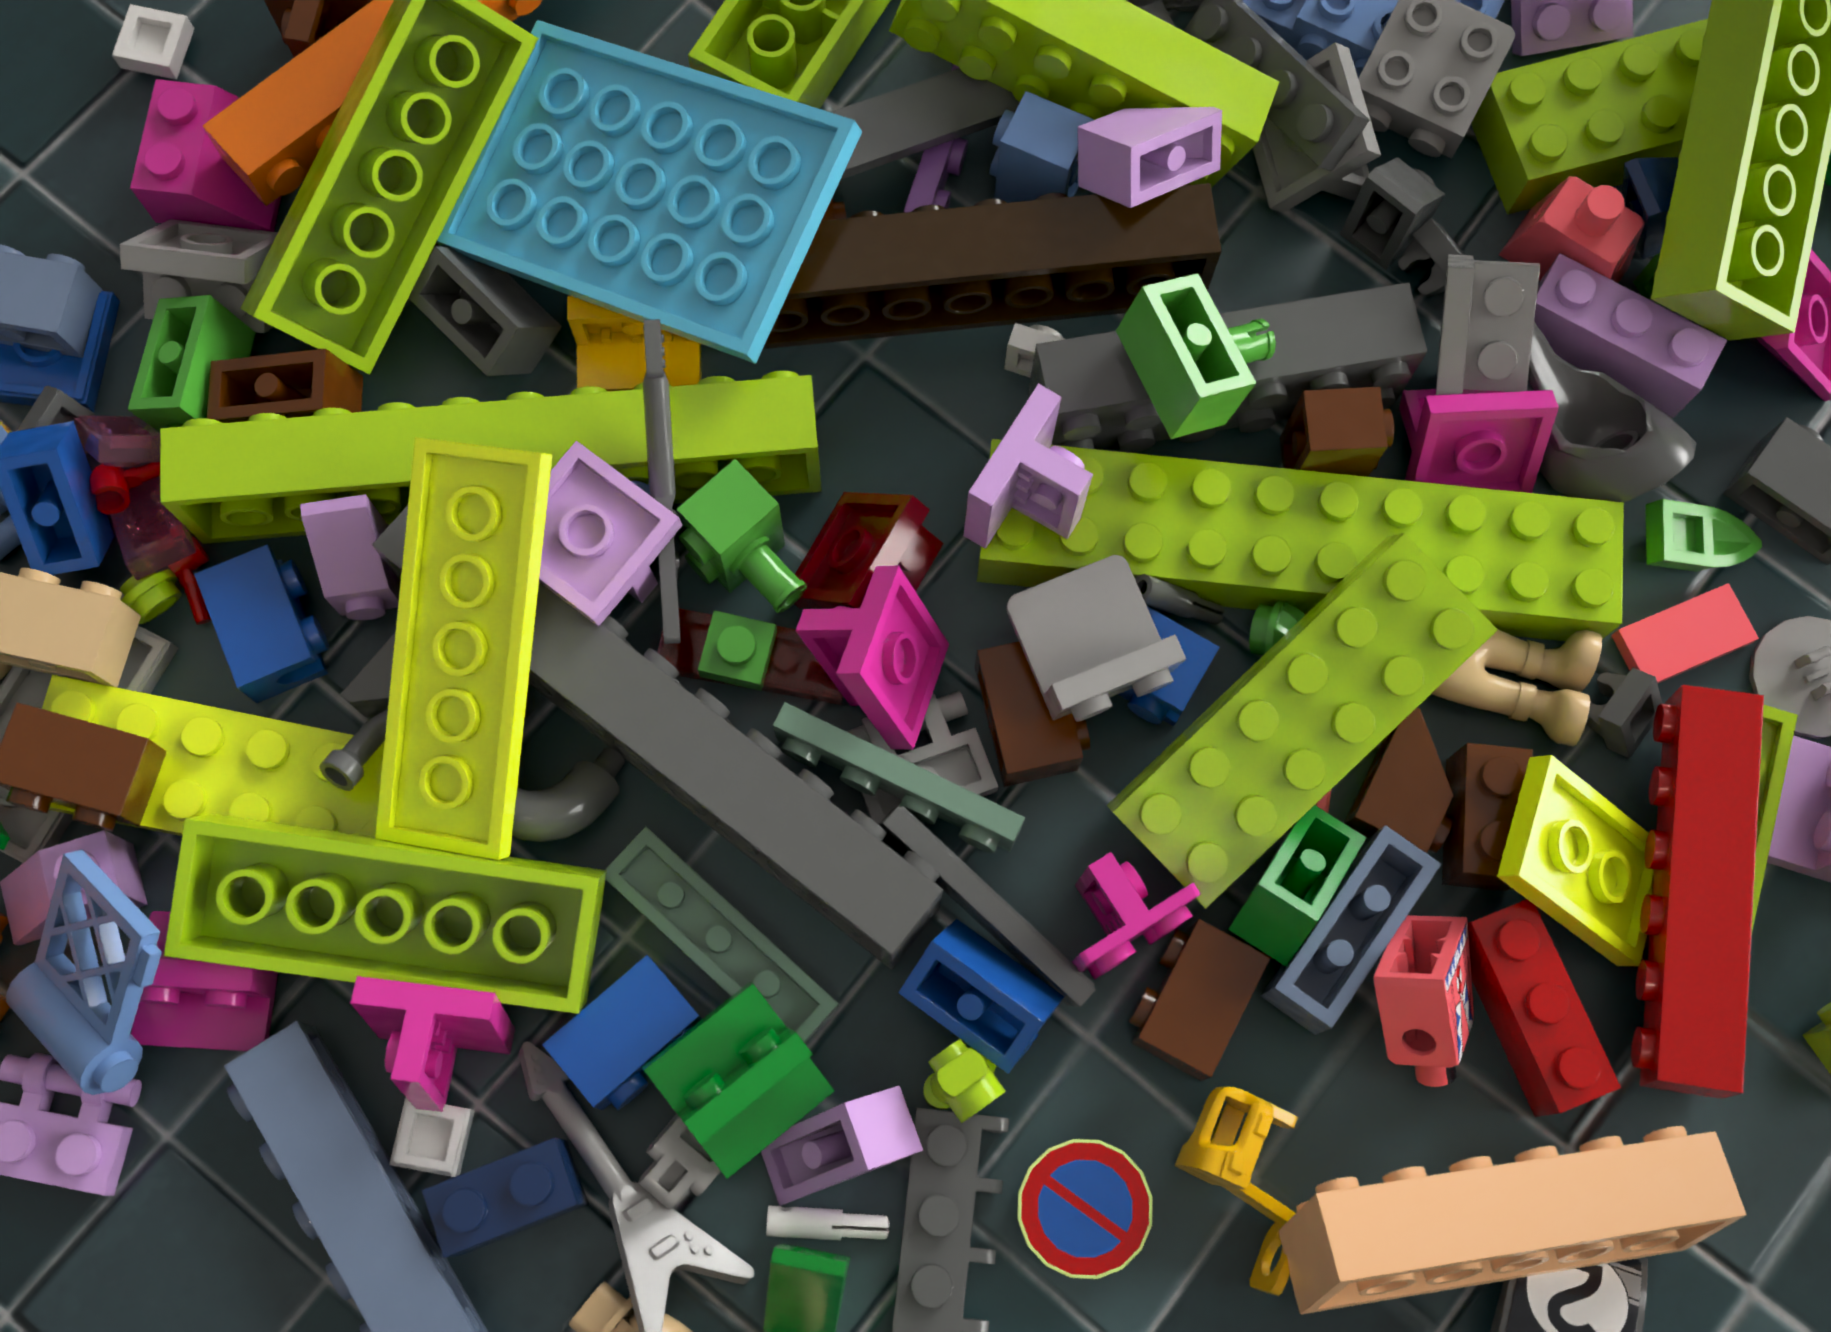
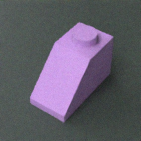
M1215 107L1124 108L1078 126V186L1132 208L1220 170L1222 110Z
M365 494L300 504L301 518L323 595L331 606L341 616L346 615L347 618L352 620L376 619L385 615V609L397 608L400 581L372 546L389 525L368 496Z
M103 830L39 850L0 882L13 944L20 946L41 939L62 857L65 853L83 850L138 908L148 905L134 845ZM81 888L87 919H91L85 891Z
M900 1085L845 1102L793 1125L763 1149L761 1154L779 1206L901 1160L923 1151L902 1090Z

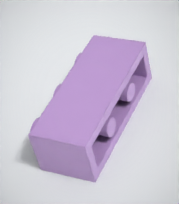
M1559 253L1538 283L1534 321L1546 337L1554 353L1581 370L1605 373L1672 418L1702 390L1727 342L1726 339L1561 253Z

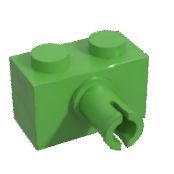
M1198 273L1142 286L1116 329V333L1170 439L1226 425L1256 384L1247 363L1269 360L1273 357L1276 347L1273 331L1256 336V332L1267 330L1270 326L1264 319H1255L1250 323L1227 328Z
M736 459L677 508L683 532L678 537L689 551L685 555V559L707 584L710 585L717 579L731 593L747 579L767 599L778 614L791 607L804 594L807 584L802 579L800 580L776 555L785 546L779 503Z

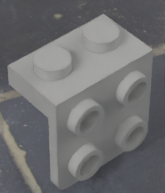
M1398 0L1358 78L1373 130L1385 132L1387 129H1390L1409 138L1408 143L1410 146L1422 154L1431 157H1439L1443 154L1452 159L1515 39L1513 28L1455 0Z
M1119 555L1109 556L1014 594L1006 605L1009 619L1053 721L1071 713L1076 722L1095 716L1113 707L1110 697L1132 688L1137 697L1161 689L1174 682L1171 672L1186 660L1176 634L1161 640L1128 562Z

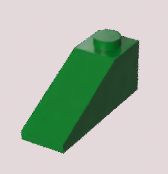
M786 1243L775 1246L770 1263L763 1331L836 1332L851 1257Z

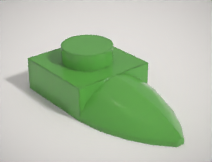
M1667 499L1645 504L1647 565L1698 572L1709 568L1729 567L1744 562L1762 548V541L1754 531L1742 520L1727 511L1712 506Z

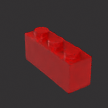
M1526 899L1468 923L1472 982L1534 1116L1560 1114L1620 1089L1621 1085L1536 906Z

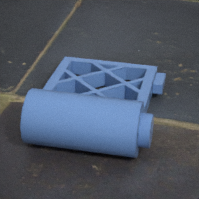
M83 850L63 854L35 962L22 970L11 982L6 992V1003L84 1093L96 1095L105 1092H115L123 1088L134 1078L138 1071L143 1048L130 1032L143 988L153 984L162 951L156 946L160 935L158 928ZM81 888L85 891L91 919H87ZM92 926L94 927L103 966L98 964L89 928ZM118 926L130 938L126 956L124 955ZM67 939L69 940L74 964L64 954ZM103 974L106 976L112 1005L107 1001L101 976Z

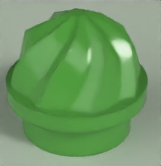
M1278 600L1274 606L1259 604L1254 613L1250 629V652L1264 655L1305 614L1286 601Z

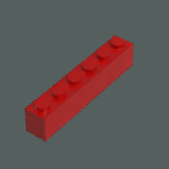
M1682 685L1665 704L1660 703L1655 713L1653 738L1655 742L1662 743L1661 766H1655L1651 774L1649 802L1651 805L1658 806L1657 829L1650 830L1644 856L1646 868L1654 870L1652 895L1646 894L1644 897L1640 915L1641 932L1649 934L1648 960L1640 962L1636 977L1637 999L1645 1001L1643 1027L1636 1028L1631 1047L1632 1065L1635 1068H1641L1640 1086L1719 1099L1743 1094L1764 695Z

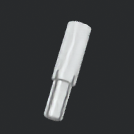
M768 1205L766 1236L840 1241L841 1237L885 1240L889 1234L888 1227L890 1223L887 1215L843 1213L841 1209L784 1208Z

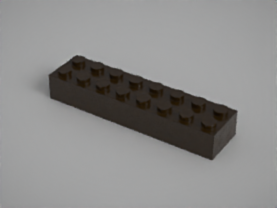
M1188 183L1132 208L1098 194L1068 197L1063 193H1048L1031 201L1007 203L1001 199H986L969 207L945 209L939 205H924L907 213L884 215L877 211H862L852 215L850 218L821 221L763 349L1127 313L1142 286L1197 273L1208 291L1222 252L1211 184L1191 185Z

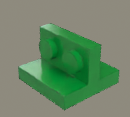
M751 982L641 1067L726 1179L835 1091L810 1059V1056L813 1054L800 1036L784 1025L756 986Z

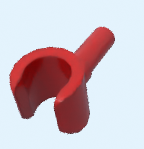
M160 459L127 470L112 463H102L96 466L90 475L91 493L96 495L98 511L107 515L124 511L130 504L129 489L160 476Z
M185 532L164 546L162 557L170 570L179 579L181 587H184L196 625L210 622L211 617L193 571L210 559L197 539L188 532Z

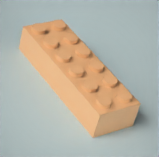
M1674 1126L1645 1135L1643 1143L1623 1145L1620 1136H1609L1584 1143L1579 1147L1580 1152L1566 1155H1558L1555 1146H1544L1524 1151L1514 1157V1163L1493 1166L1491 1157L1480 1156L1456 1162L1449 1166L1450 1173L1427 1176L1425 1168L1417 1166L1390 1172L1382 1177L1384 1183L1359 1186L1356 1177L1330 1180L1316 1186V1194L1310 1200L1297 1205V1213L1278 1232L1283 1251L1287 1254L1290 1278L1301 1315L1685 1251L1746 1216V1212L1716 1131L1687 1136L1685 1127Z

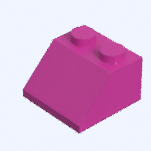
M155 80L130 189L156 223H164L174 219L274 232L281 196L265 206L221 158L202 126L240 97L214 85Z

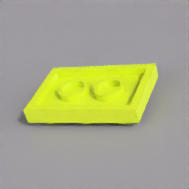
M1554 756L1529 757L1497 877L1616 966H1639L1647 934H1643L1640 928L1641 908L1646 894L1652 895L1654 870L1646 868L1644 859L1645 845L1649 833Z

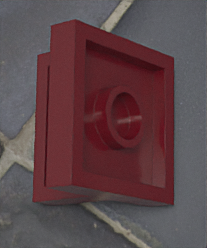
M843 492L795 573L800 580L802 579L807 584V589L794 605L799 609H833L838 606L861 608L876 566H899L914 590L917 591L944 544L921 525L930 509L913 495Z

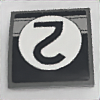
M1643 1257L1505 1280L1502 1284L1490 1332H1642L1647 1297L1648 1258Z

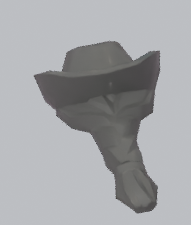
M1534 321L1528 381L1534 391L1552 390L1559 407L1539 469L1554 490L1575 498L1627 502L1664 485L1688 465L1694 458L1696 442L1668 414L1605 373L1577 369L1557 356Z

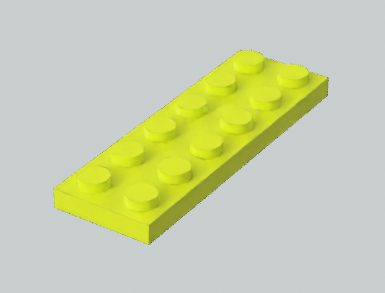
M415 437L375 839L494 860H501L510 856L552 454Z
M57 675L51 676L42 709L149 738L167 751L140 826L116 821L118 824L182 836L186 818L211 813L375 837L385 741L364 764V776L352 790L345 791L331 784L323 776L319 766L332 750H342L354 735ZM51 803L49 808L52 811L74 814L75 811L73 808Z

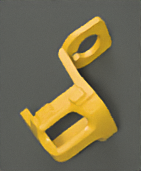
M1216 1087L1209 1094L1194 1132L1189 1140L1182 1145L1175 1166L1212 1185L1224 1187L1275 1222L1264 1238L1249 1285L1261 1292L1279 1296L1283 1292L1290 1275L1287 1254L1283 1251V1247L1278 1263L1270 1273L1271 1263L1276 1251L1282 1244L1278 1230L1296 1213L1250 1183V1177L1271 1124L1282 1128L1294 1129L1298 1117L1242 1089ZM1224 1101H1226V1104H1225V1106H1224V1109H1223V1111H1222V1113H1221V1116H1220V1118H1219V1121H1218L1217 1126H1216V1128H1215V1131H1214V1133H1213L1214 1127H1215V1125H1216V1122H1217V1119H1218L1219 1114H1220V1112H1221V1109H1222V1106H1223V1104H1224ZM1248 1113L1242 1130L1240 1132L1239 1138L1237 1142L1233 1145L1240 1124L1244 1117V1114Z

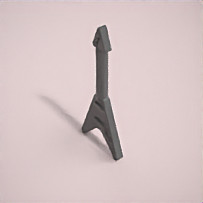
M660 319L643 320L646 373L642 385L649 492L651 497L677 515L676 511L672 509L676 488L669 381L663 369L666 368L665 360H663L665 348L662 347L664 335H661ZM673 536L658 555L664 644L681 643L677 592L680 561L679 552L675 551Z

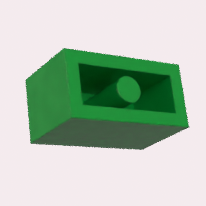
M1314 805L1294 824L1228 930L1279 963L1287 966L1319 921L1367 837Z

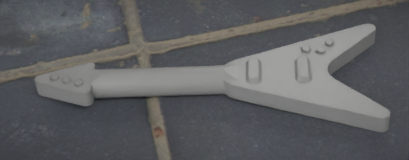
M528 1041L524 1042L519 1050V1058L529 1098L532 1101L543 1099L609 1197V1212L639 1332H662L669 1279L674 1271L685 1270L741 1285L747 1284L754 1276L752 1266L675 1209L665 1207L640 1184L632 1182L566 1086V1082L569 1079L566 1073L555 1060Z

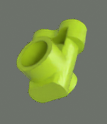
M961 1039L928 1061L934 1073L924 1083L923 1096L925 1101L932 1108L938 1110L951 1108L961 1124L1006 1092L994 1075L996 1065L974 1048H967Z

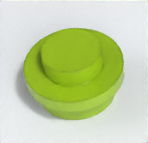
M152 567L145 568L136 573L120 587V591L124 594L121 601L141 615L139 624L147 623L164 613L180 599L182 593L174 585L177 577L170 569L156 573Z

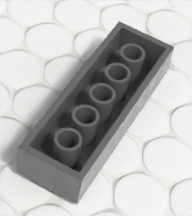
M1409 282L1220 313L1227 328L1250 323L1255 319L1267 321L1270 325L1268 329L1256 332V336L1273 331L1276 341L1275 352L1269 360L1247 363L1256 384L1226 425L1178 438L1183 443H1194L1208 439L1216 431L1238 427L1243 433L1265 430L1273 426L1276 421L1289 419L1303 391L1380 387L1383 409L1393 405L1428 352ZM1116 331L1036 344L1028 398L1038 384L1062 397L1051 445L1098 450L1119 448L1120 452L1135 453L1152 447L1156 441L1170 439Z

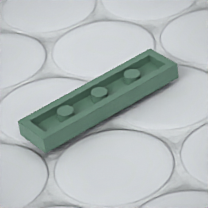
M784 702L773 724L776 739L783 742L780 750L790 758L813 768L816 767L819 760L842 771L839 777L842 782L867 795L875 796L878 789L901 799L902 801L899 806H904L922 822L934 825L937 817L961 828L958 835L959 838L980 850L994 853L997 846L1010 852L1021 831L1025 817Z
M647 827L605 869L607 870L606 881L727 994L732 996L749 982L753 983L784 1025L795 1031L804 1043L812 1037L839 1007L837 1001Z

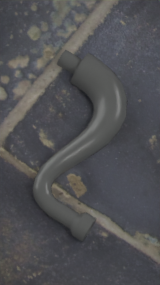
M388 710L368 720L342 750H332L323 760L319 768L323 776L331 784L342 790L350 791L364 776V764L385 741ZM604 748L594 763L588 761L577 762L561 781L551 787L542 790L517 788L512 837L543 843L568 838L590 826L620 793L619 786L614 778L625 764L623 756L612 748Z

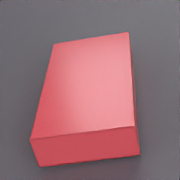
M1729 583L1618 629L1611 635L1629 671L1632 668H1636L1656 677L1657 683H1661L1750 645L1759 639Z

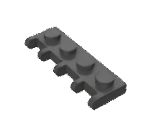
M916 1108L914 1126L923 1151L911 1155L892 1332H988V1320L963 1317L968 1263L995 1264L996 1250L970 1247L975 1193L1002 1194L1003 1180L977 1177L982 1130L994 1134L1008 1133L1009 1119L974 1114L961 1124L954 1112Z

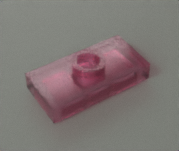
M78 415V418H74V424L83 448L100 464L115 467H132L140 465V462H160V434L137 416Z
M160 476L129 489V506L124 511L110 514L125 565L136 580L196 553L190 531L160 502Z

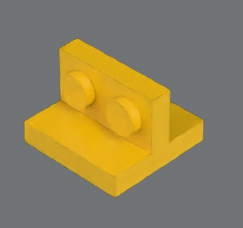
M567 296V320L577 345V388L594 386L604 388L610 392L634 390L636 385L643 383L646 373L643 322L573 296ZM661 329V335H664L662 347L665 348L663 360H665L666 368L663 369L671 386L698 384L702 380L701 344Z

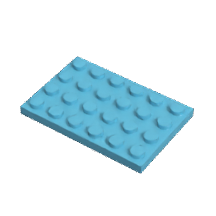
M537 20L531 34L539 39L436 243L441 247H450L475 261L641 322L643 320L660 319L662 330L756 364L862 134V130L853 119Z

